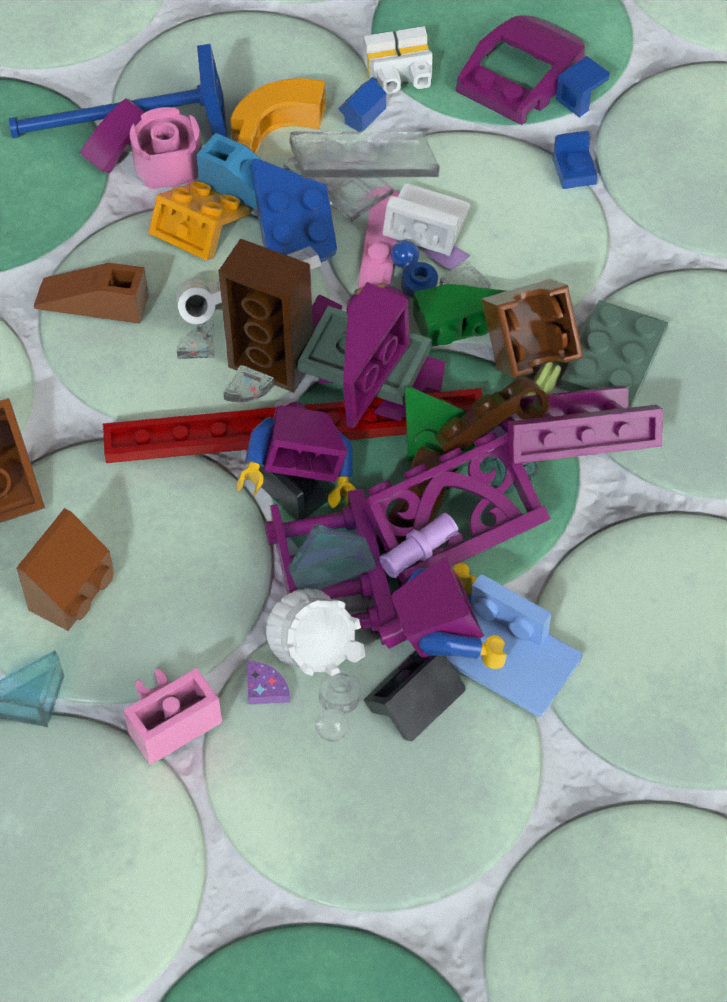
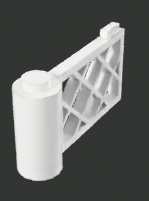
M311 246L287 254V256L309 263L310 270L322 266L318 254ZM191 277L179 283L176 288L175 298L178 311L185 321L191 324H203L212 317L215 305L222 303L219 280L207 284L200 278Z

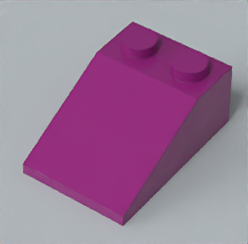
M369 282L365 284L359 294H354L351 297L346 309L348 317L343 388L347 426L353 429L410 346L408 299Z

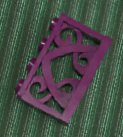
M492 432L474 441L476 448L463 454L461 449L457 448L440 456L441 464L428 470L426 465L422 464L405 472L403 475L406 480L392 486L390 480H387L368 489L370 497L366 498L362 505L367 511L386 553L399 545L395 536L406 537V534L412 530L419 531L428 525L432 507L443 486L461 489L482 498L474 507L470 516L469 527L472 539L465 541L460 532L456 536L448 539L446 547H437L432 551L433 554L425 561L418 560L414 566L408 567L396 577L400 587L406 583L418 568H429L445 557L450 565L453 566L551 520L545 506L541 505L522 463L513 464L508 460V434L498 438L496 433ZM486 457H495L501 460L506 469L504 480L496 489L489 485L495 478V467L490 474H485L480 470V463ZM469 463L468 475L449 472ZM429 481L420 498L410 491V489ZM512 483L527 511L526 514H522L502 494ZM402 499L407 502V511L404 513L396 512V514L404 520L414 519L413 527L400 528L388 521L386 509L391 501ZM488 504L494 507L486 513L492 514L495 518L492 526H486L480 521V514Z

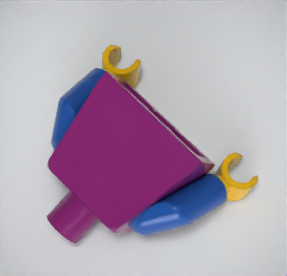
M291 402L286 406H277L273 418H265L252 431L245 458L248 467L242 471L236 483V489L240 493L244 480H251L255 484L253 496H255L263 484V475L259 471V468L263 466L265 472L331 482L337 481V487L328 495L329 505L335 508L340 503L341 495H343L345 507H348V491L357 490L354 485L349 483V478L353 477L352 444L336 428L329 414L307 410L305 405L300 402Z
M446 557L429 568L416 569L406 583L393 592L391 599L398 617L378 627L379 633L389 649L409 640L420 657L459 656L478 659L482 655L481 660L483 664L491 669L503 667L507 654L503 652L505 642L500 636H490L485 643H482L480 639L484 637V634L467 594L472 593V585L476 581V576L473 574L469 575L470 568L465 563H457L453 569Z

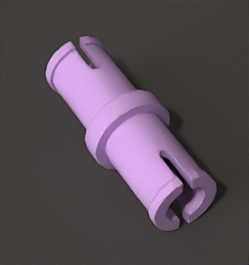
M444 512L421 530H412L406 534L405 541L379 557L383 569L390 577L396 578L418 560H427L432 556L434 549L459 533L455 521Z

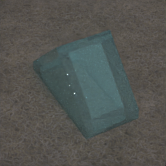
M319 524L314 525L288 566L297 590L305 588L321 590L377 568L364 536Z
M55 650L0 680L1 719L48 727L64 679L60 658Z

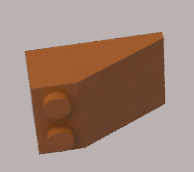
M9 398L0 400V523L46 509Z

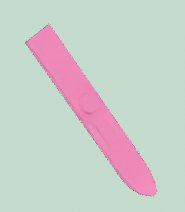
M373 189L357 289L363 288L367 282L374 285L380 283L391 285L394 267L391 250L397 243V239L382 234L388 201L391 196L398 198L400 191Z

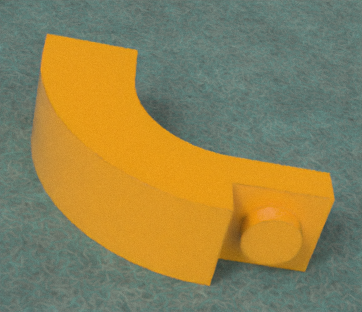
M305 78L284 79L268 83L252 91L240 101L232 113V140L245 145L253 153L257 154L263 138L276 129L287 126L320 129L326 108V82Z

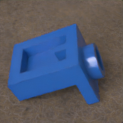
M588 131L555 136L553 162L562 189L596 185L597 172L589 152L590 134Z

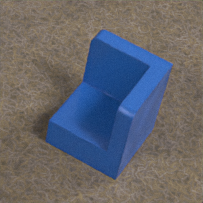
M586 56L558 75L556 100L580 118L589 111L591 91L608 81L610 73Z

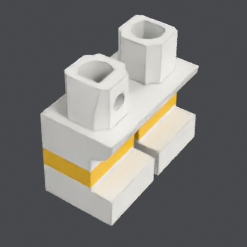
M425 26L396 31L395 38L393 32L363 36V61L369 77H373L386 94L397 93L401 89V83L412 82L413 86L417 89L430 87L433 53L428 48Z

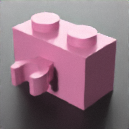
M197 668L169 684L165 673L157 669L154 671L158 686L153 689L144 687L140 680L135 682L137 695L141 700L124 709L123 712L130 737L150 765L222 723L219 698Z

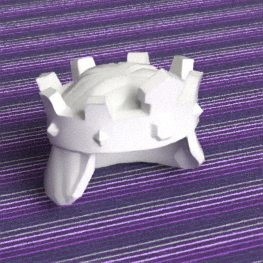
M310 588L295 590L284 596L281 602H277L272 609V613L269 615L266 638L271 650L281 662L290 666L300 667L301 671L303 670L308 675L313 676L314 672H326L333 676L340 673L338 666L346 658L356 663L366 657L364 644L355 641V630L361 628L359 619L350 616L344 608L345 603L336 599L332 600L330 596L321 590H312Z

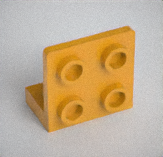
M192 181L190 184L174 187L172 190L157 194L148 234L208 261L215 256L222 225L249 216L251 208L241 204L240 199L235 196L221 195L212 191L211 186L204 182Z

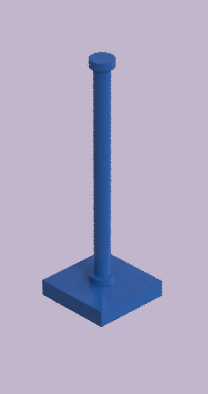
M211 44L197 46L201 84L197 85V89L131 100L145 112L162 107H177L200 103L201 106H205L212 135L217 133L227 137L223 90ZM119 103L18 120L17 117L9 118L10 132L13 138L21 137V133L102 120Z

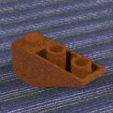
M105 263L45 277L42 280L34 302V309L140 324L149 297L145 267Z

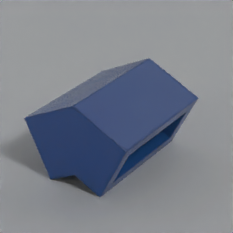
M373 77L363 83L338 108L345 117V125L362 133L386 109V92Z

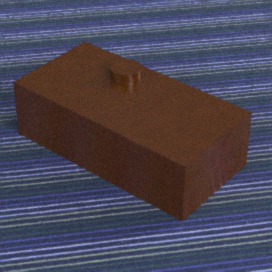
M240 238L218 270L228 368L295 393L306 373L298 371V360L313 334L310 264Z

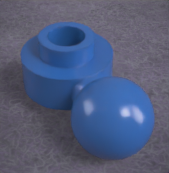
M409 240L397 242L391 250V258L396 266L404 269L401 279L403 292L413 299L414 292L436 287L438 283L437 271L428 263L418 262L419 249L417 245ZM416 276H422V277H424V278H423V279H419V278H417Z

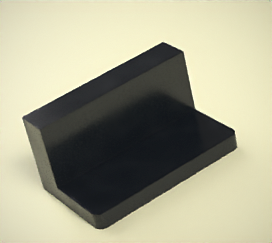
M264 466L259 468L263 475L261 488L295 520L307 518L328 502V492L314 479L265 472Z
M416 651L364 699V702L372 713L389 716L404 740L413 741L465 692L466 687L446 656L420 657Z

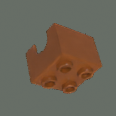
M548 279L481 299L496 367L500 372L511 378H516L533 373L532 367L542 363L553 361L567 363L583 358L567 284Z

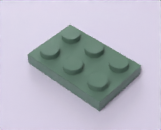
M599 300L580 338L583 358L568 363L561 378L560 389L571 392L624 386L628 389V408L633 407L667 332L668 322Z
M330 306L326 308L298 360V371L343 386L348 317L346 311ZM409 332L410 346L376 397L400 405L404 404V386H413L432 348V339Z

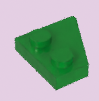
M404 386L408 461L414 460L421 446L446 454L434 436L440 433L441 426L454 417L461 418L469 411L456 407L440 398L428 395L412 386ZM474 442L462 450V453L464 454L475 449Z

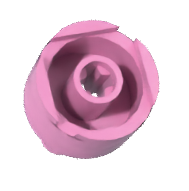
M172 107L156 108L142 114L141 121L136 126L133 123L130 128V141L135 171L144 180L145 185L151 189H159L161 187H174L196 181L199 177L196 155L202 149L200 129L196 119L190 114L188 118L180 114L179 109Z

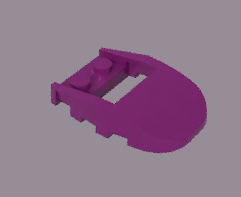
M526 15L512 17L480 40L457 77L456 92L523 125L526 123V114L533 108L541 111L550 104V98L557 91L558 75L586 57L585 43L577 35L543 19ZM503 41L553 67L534 89L530 91L481 66V61L495 50L499 42Z

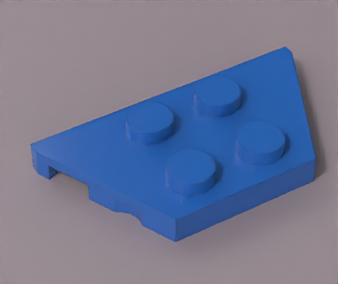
M252 159L250 168L263 247L287 255L311 246L318 254L321 263L333 257L337 251V244L326 184L265 161Z

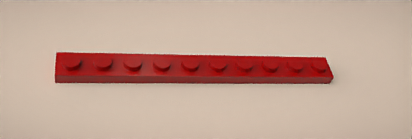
M481 388L426 393L467 411L472 410V404L483 396ZM382 398L373 399L354 429L347 426L345 401L305 404L307 410L329 414L336 428L349 440L406 435V417L397 421L374 413L385 400ZM276 407L103 423L106 463L248 450L252 431L265 418H273Z

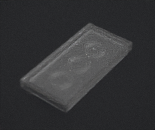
M290 132L289 144L302 178L439 177L440 165L424 132Z

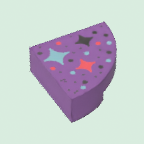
M247 661L249 705L290 702L288 685L284 677L276 669L261 662Z

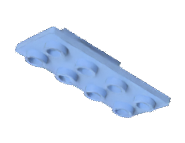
M480 574L472 585V593L467 594L484 634V637L480 638L482 643H485L487 638L493 635L500 636L504 640L503 652L507 654L505 664L499 669H491L483 664L481 660L482 655L478 659L459 656L446 657L457 671L533 715L542 717L581 662L582 653L549 634L551 612Z

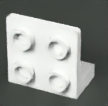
M406 183L403 185L398 198L391 196L388 201L382 235L400 241L409 240L419 247L450 256L468 214L470 203Z

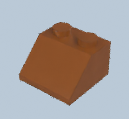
M65 508L16 568L28 610L67 631L70 630L76 620H81L85 617L93 598L99 590H104L108 587L114 575L109 549L71 511Z

